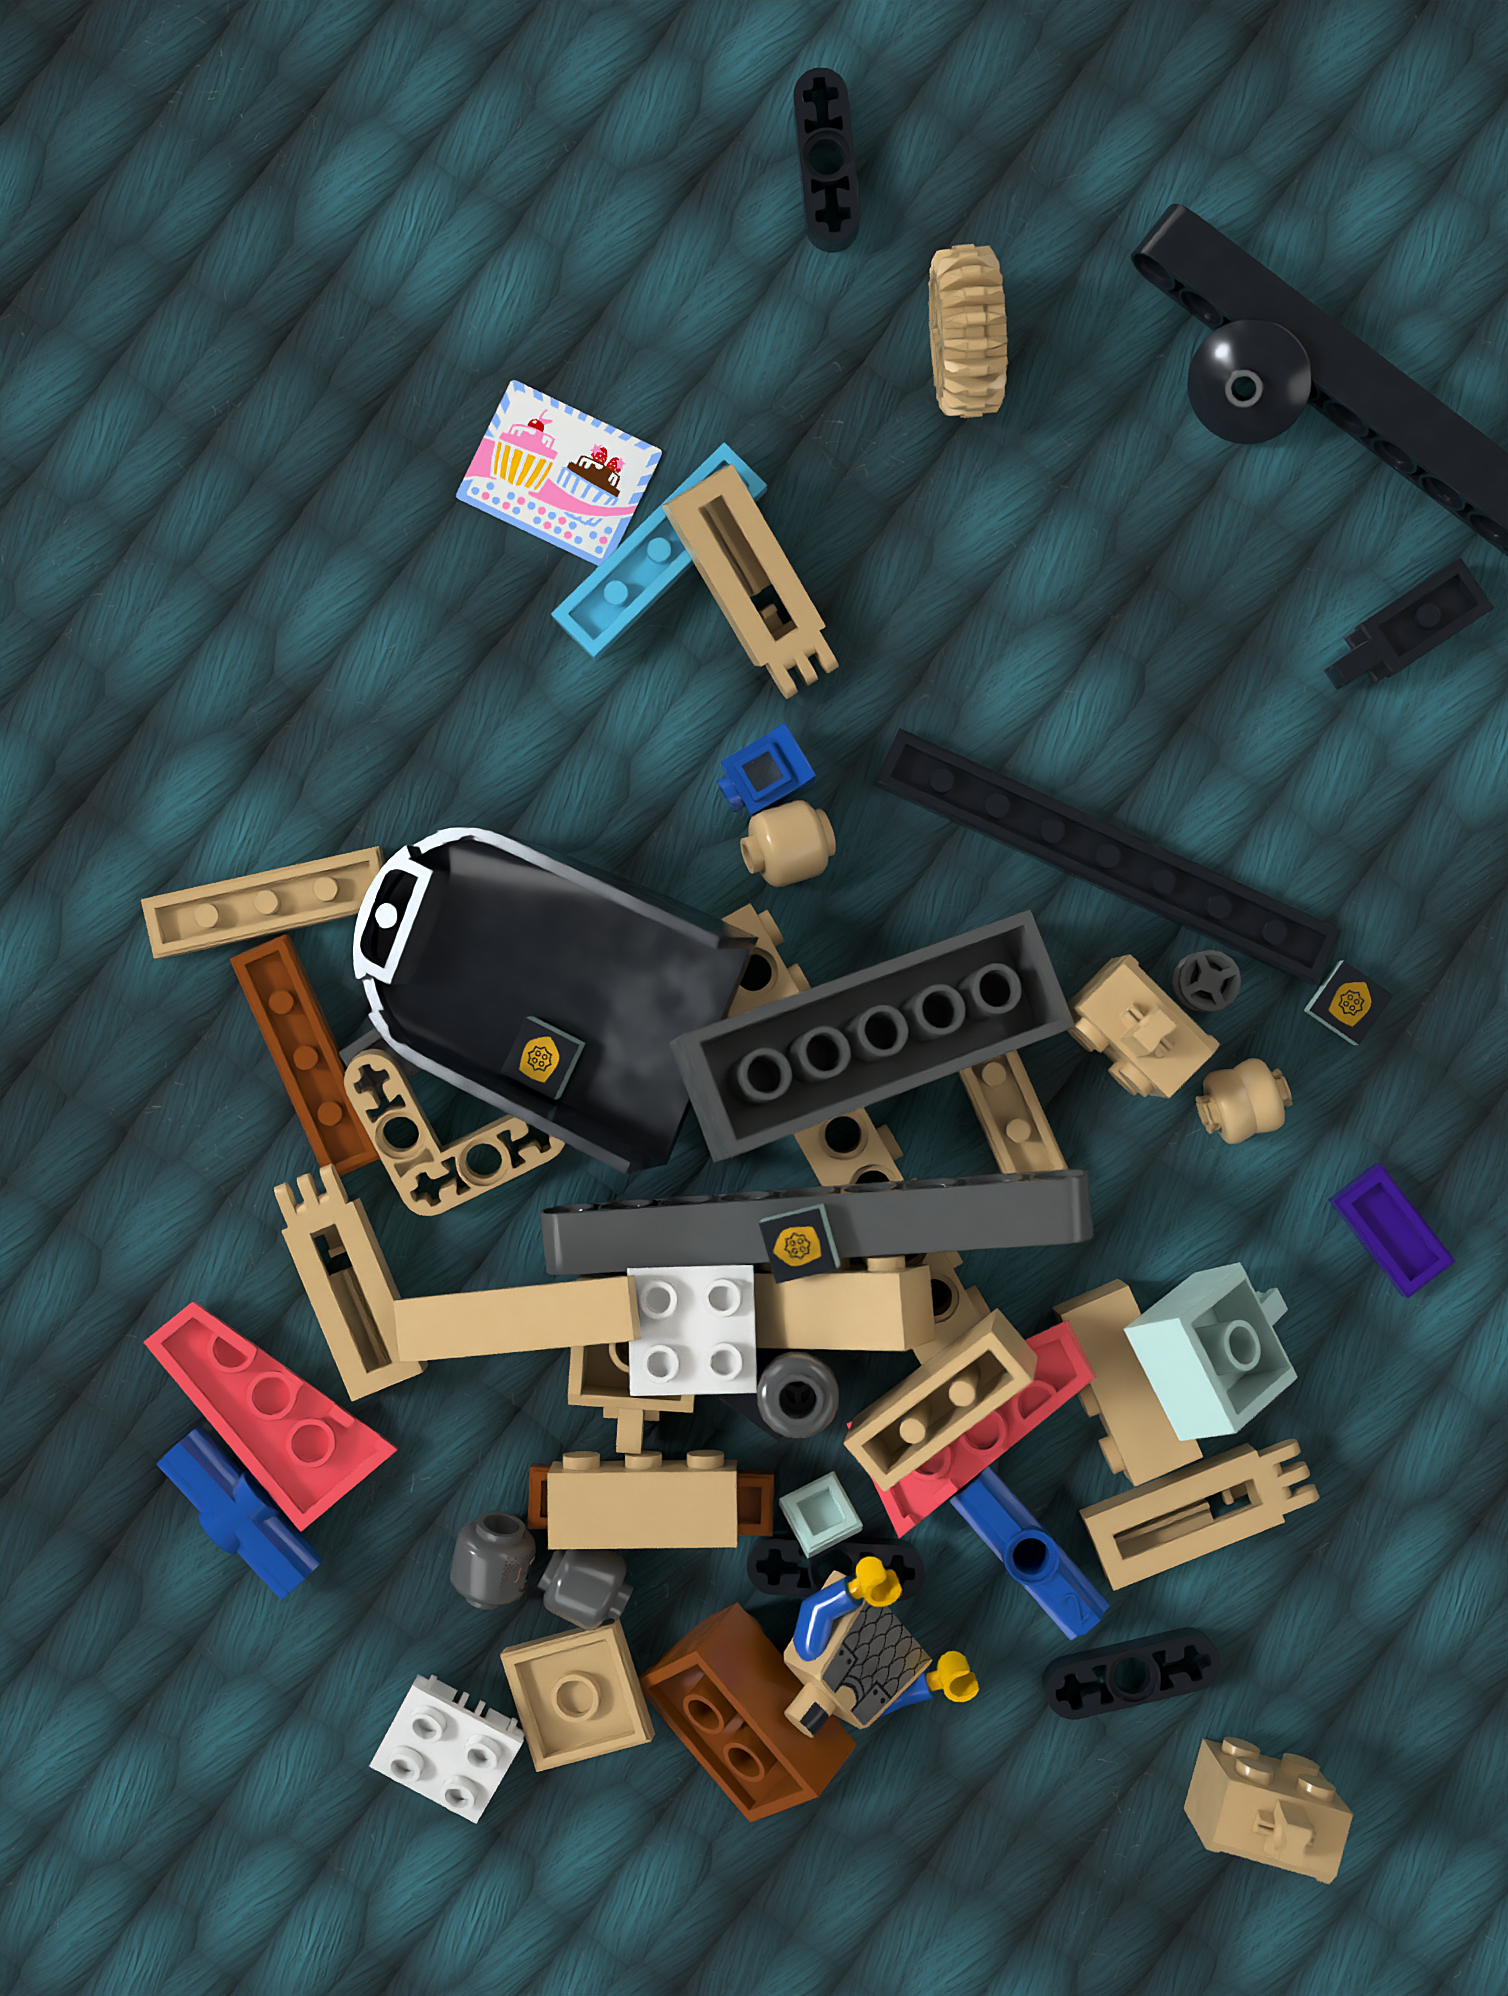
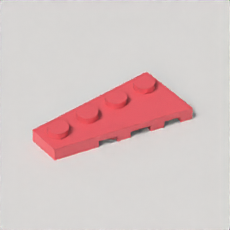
M196 1301L191 1302L143 1342L300 1532L398 1450L396 1445Z
M1069 1320L1025 1340L1038 1356L1033 1382L886 1492L872 1478L899 1538L909 1532L1097 1377ZM852 1421L847 1423L849 1429L852 1424Z

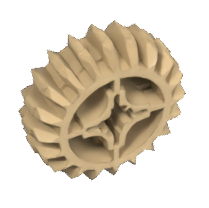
M974 244L952 246V249L937 251L929 269L928 324L930 328V347L936 399L945 415L960 416L961 418L982 417V414L994 413L999 410L1005 397V385L1007 383V316L1005 315V294L1002 288V274L999 271V261L990 246H974Z

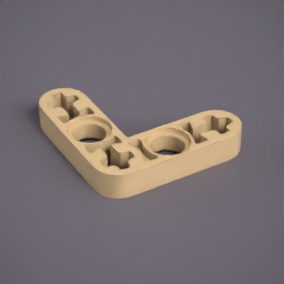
M378 1049L362 1051L352 1059L345 1072L344 1087L347 1096L403 1202L411 1211L419 1215L433 1216L441 1214L550 1161L561 1152L565 1145V1142L549 1135L550 1143L542 1147L536 1139L529 1140L518 1146V1154L522 1159L514 1162L510 1145L500 1133L510 1130L513 1142L528 1133L529 1124L508 1114L442 1146L400 1064L393 1055ZM370 1064L374 1071L385 1069L388 1072L389 1076L385 1078L382 1086L389 1102L398 1094L404 1100V1102L388 1106L377 1117H374L370 1110L379 1108L381 1103L375 1089L372 1086L361 1088L358 1084V1081L364 1074L363 1065ZM395 1117H407L418 1127L419 1138L410 1147L396 1148L385 1138V1124ZM482 1143L496 1147L502 1158L500 1167L495 1172L487 1175L472 1171L466 1160L469 1150L475 1145ZM455 1157L458 1174L467 1186L459 1188L457 1177H453L440 1185L439 1198L432 1200L427 1192L417 1195L414 1189L418 1187L419 1174L426 1172L431 1179H437L450 1172L451 1165L446 1159Z

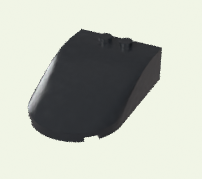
M458 827L439 830L437 834L429 836L413 846L406 845L382 867L371 883L358 914L354 933L353 956L356 980H363L367 998L373 1010L368 1015L385 1041L401 1056L431 1074L622 1173L628 1174L668 1164L692 1104L670 1043L683 1034L727 1018L759 937L665 894L570 856L503 832L490 829ZM534 1016L585 1043L561 1097L556 1100L501 1073L525 1017Z

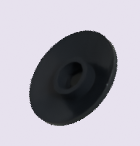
M1256 318L1241 319L1227 323L1215 330L1204 340L1191 361L1187 381L1189 400L1200 422L1210 432L1224 440L1239 444H1256L1271 440L1285 432L1296 422L1308 402L1312 386V371L1308 355L1300 341L1289 330L1277 323ZM1247 376L1253 379L1256 384V393L1253 396L1244 397L1237 393L1235 381L1238 377Z

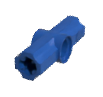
M201 1425L178 1442L157 1463L158 1467L200 1511L198 1515L199 1522L210 1539L224 1551L231 1554L238 1553L281 1600L290 1594L324 1560L281 1513L282 1509L251 1471L243 1472Z
M990 1466L986 1467L947 1499L1002 1561L1010 1576L1023 1585L1070 1640L1079 1635H1085L1101 1621L1103 1614L1110 1607L1108 1600L1052 1538L1045 1525L1031 1514ZM1027 1538H1035L1042 1541L1043 1549L1036 1560L1029 1563H1021L1013 1559L1014 1548L1020 1541Z

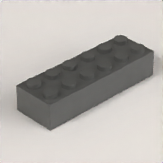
M1030 909L683 1034L671 1042L670 1046L714 1162L1074 1028L1075 1024Z

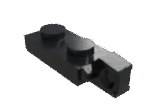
M1459 558L1354 628L1356 631L1344 638L1352 651L1324 669V672L1336 690L1364 672H1367L1375 684L1384 677L1389 678L1493 610L1494 606L1463 560Z

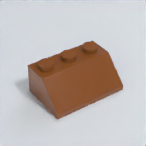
M738 1602L705 1618L638 1675L643 1696L750 1823L819 1797L857 1745L842 1727L840 1719L834 1714H831L814 1738L804 1734L784 1715L785 1710L805 1685L784 1663V1657L765 1636L758 1621L746 1613Z

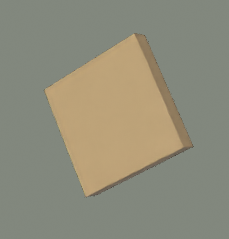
M612 1618L604 1620L599 1627L591 1631L579 1627L506 1647L500 1654L536 1772L652 1741L655 1731L620 1619L617 1621Z

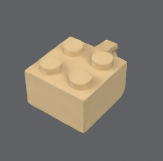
M1131 954L1111 958L1067 1003L1075 1024L1074 1028L1067 1031L1087 1051L1092 1052L1095 1049L1100 1053L1103 1052L1114 1063L1108 1069L1109 1073L1132 1095L1135 1096L1139 1093L1143 1097L1150 1095L1170 1098L1215 1053L1220 1043L1212 1035H1207L1138 966L1139 962Z
M580 1274L576 1281L625 1275ZM629 1341L571 1347L568 1405L604 1407L603 1418L618 1419L616 1452L641 1454L644 1420L659 1421L660 1411L693 1413L695 1394L630 1396Z
M1224 1737L1223 1743L1205 1738L1202 1739L1184 1810L1207 1850L1217 1853L1220 1851L1311 1876L1316 1878L1317 1881L1330 1884L1337 1876L1353 1813L1337 1794L1336 1787L1326 1780L1319 1771L1320 1766L1315 1762L1290 1753H1284L1282 1760L1261 1755L1260 1749L1257 1746L1234 1737Z

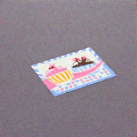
M512 380L456 493V497L469 505L600 566L617 549L662 456V451L529 386Z

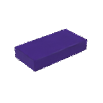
M1375 1163L1328 1199L1399 1294L1405 1298L1412 1296L1456 1262L1382 1164Z

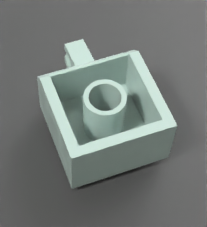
M1240 1262L1193 1273L1124 1328L1179 1441L1237 1433L1298 1378L1272 1327L1288 1310L1278 1288L1269 1289L1266 1293L1255 1292Z

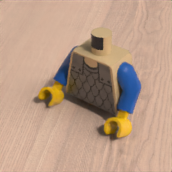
M871 1556L863 1558L857 1564L856 1579L834 1570L822 1589L802 1602L794 1636L784 1652V1663L805 1686L785 1710L784 1715L807 1736L814 1738L831 1714L859 1729L869 1727L876 1719L902 1707L935 1698L936 1690L943 1689L945 1695L954 1702L968 1701L978 1693L979 1685L973 1672H970L966 1657L959 1652L949 1651L938 1660L937 1670L932 1672L929 1670L928 1666L933 1660L887 1606L899 1598L902 1589L895 1571H885L880 1559Z

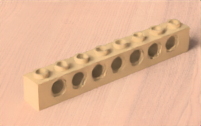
M751 903L721 919L759 937L752 956L763 958L771 968V979L764 988L750 991L739 985L728 1013L729 1018L811 989L798 964L796 963L786 968L775 947L785 941L768 910L757 915ZM864 1107L841 1115L854 1119L859 1127L858 1141L848 1150L838 1151L826 1143L825 1129L833 1119L793 1133L822 1186L856 1184L857 1179L863 1173L872 1170L884 1173L888 1182L904 1180L894 1163L895 1160L904 1156L894 1136L886 1124L875 1129ZM957 1251L911 1253L905 1256V1264H929L931 1279L943 1281L946 1283L948 1290L947 1298L943 1305L933 1310L936 1340L912 1348L921 1366L991 1313L976 1285L965 1290L957 1277L954 1268L963 1264ZM862 1256L865 1264H867L866 1257L868 1256Z

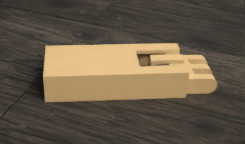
M733 464L723 467L661 506L753 665L766 666L786 699L798 693L793 679L787 672L792 667L795 668L806 686L818 680V676L808 660V657L814 654L819 665L826 673H830L839 667L836 658L820 632L821 629L826 627ZM773 584L792 620L783 625L776 613L777 609L774 604H769L757 611L750 597L757 595L761 590Z
M331 1163L320 1168L321 1179L327 1192L320 1194L316 1182L310 1173L297 1177V1184L304 1199L303 1202L297 1203L294 1192L287 1182L275 1186L274 1192L288 1225L287 1228L282 1230V1234L350 1399L354 1401L423 1373L429 1365L427 1360L399 1363L393 1301L401 1299L360 1198L349 1201L342 1181L334 1165ZM324 1234L330 1250H328L330 1257L347 1251L352 1266L329 1275L314 1238Z
M1284 1440L1259 1451H1256L1246 1443L1079 1510L1106 1580L1113 1591L1285 1522L1283 1514L1317 1501L1319 1494L1314 1484L1304 1485L1294 1490L1289 1488V1485L1310 1476L1306 1462H1296L1283 1468L1280 1466V1462L1301 1453L1297 1440ZM1220 1492L1223 1501L1230 1505L1235 1503L1233 1499L1248 1494L1251 1504L1213 1519L1209 1503L1205 1497Z

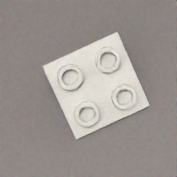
M753 1265L627 1268V1275L635 1276L641 1339L629 1341L630 1396L757 1393Z
M418 1674L369 1767L477 1824L524 1741L525 1733L522 1729L516 1727L517 1719L513 1717L510 1719L489 1708L485 1717L482 1718L480 1714L486 1704L485 1702L480 1700L474 1712H471L464 1708L470 1694L463 1692L456 1704L452 1701L458 1690L437 1680V1677L433 1674L429 1680Z

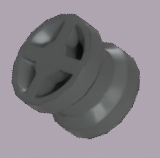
M1206 950L1188 954L1179 960L1172 971L1170 983L1173 995L1181 1005L1189 1010L1209 1012L1224 1009L1234 1001L1240 991L1241 976L1238 966L1231 957L1220 951ZM1196 967H1198L1200 973L1197 976V981H1195V976L1198 973Z

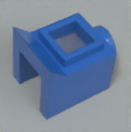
M784 722L769 734L722 760L721 769L726 776L717 780V784L733 811L737 812L745 808L751 818L755 813L776 806L814 784L816 774Z

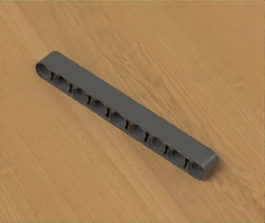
M1062 1169L558 1205L545 1208L539 1212L546 1273L551 1275L621 1272L627 1271V1268L718 1266L770 1262L759 1222L763 1218L819 1204L824 1205L839 1258L1076 1243L1094 1237L1088 1172L1079 1169Z

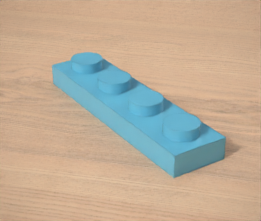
M723 443L551 613L553 619L595 661L694 564L661 507L663 504L730 464L734 465L755 503L767 492V484L727 444Z

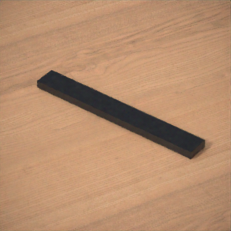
M899 728L873 786L1312 986L1318 985L1342 932L1340 928Z

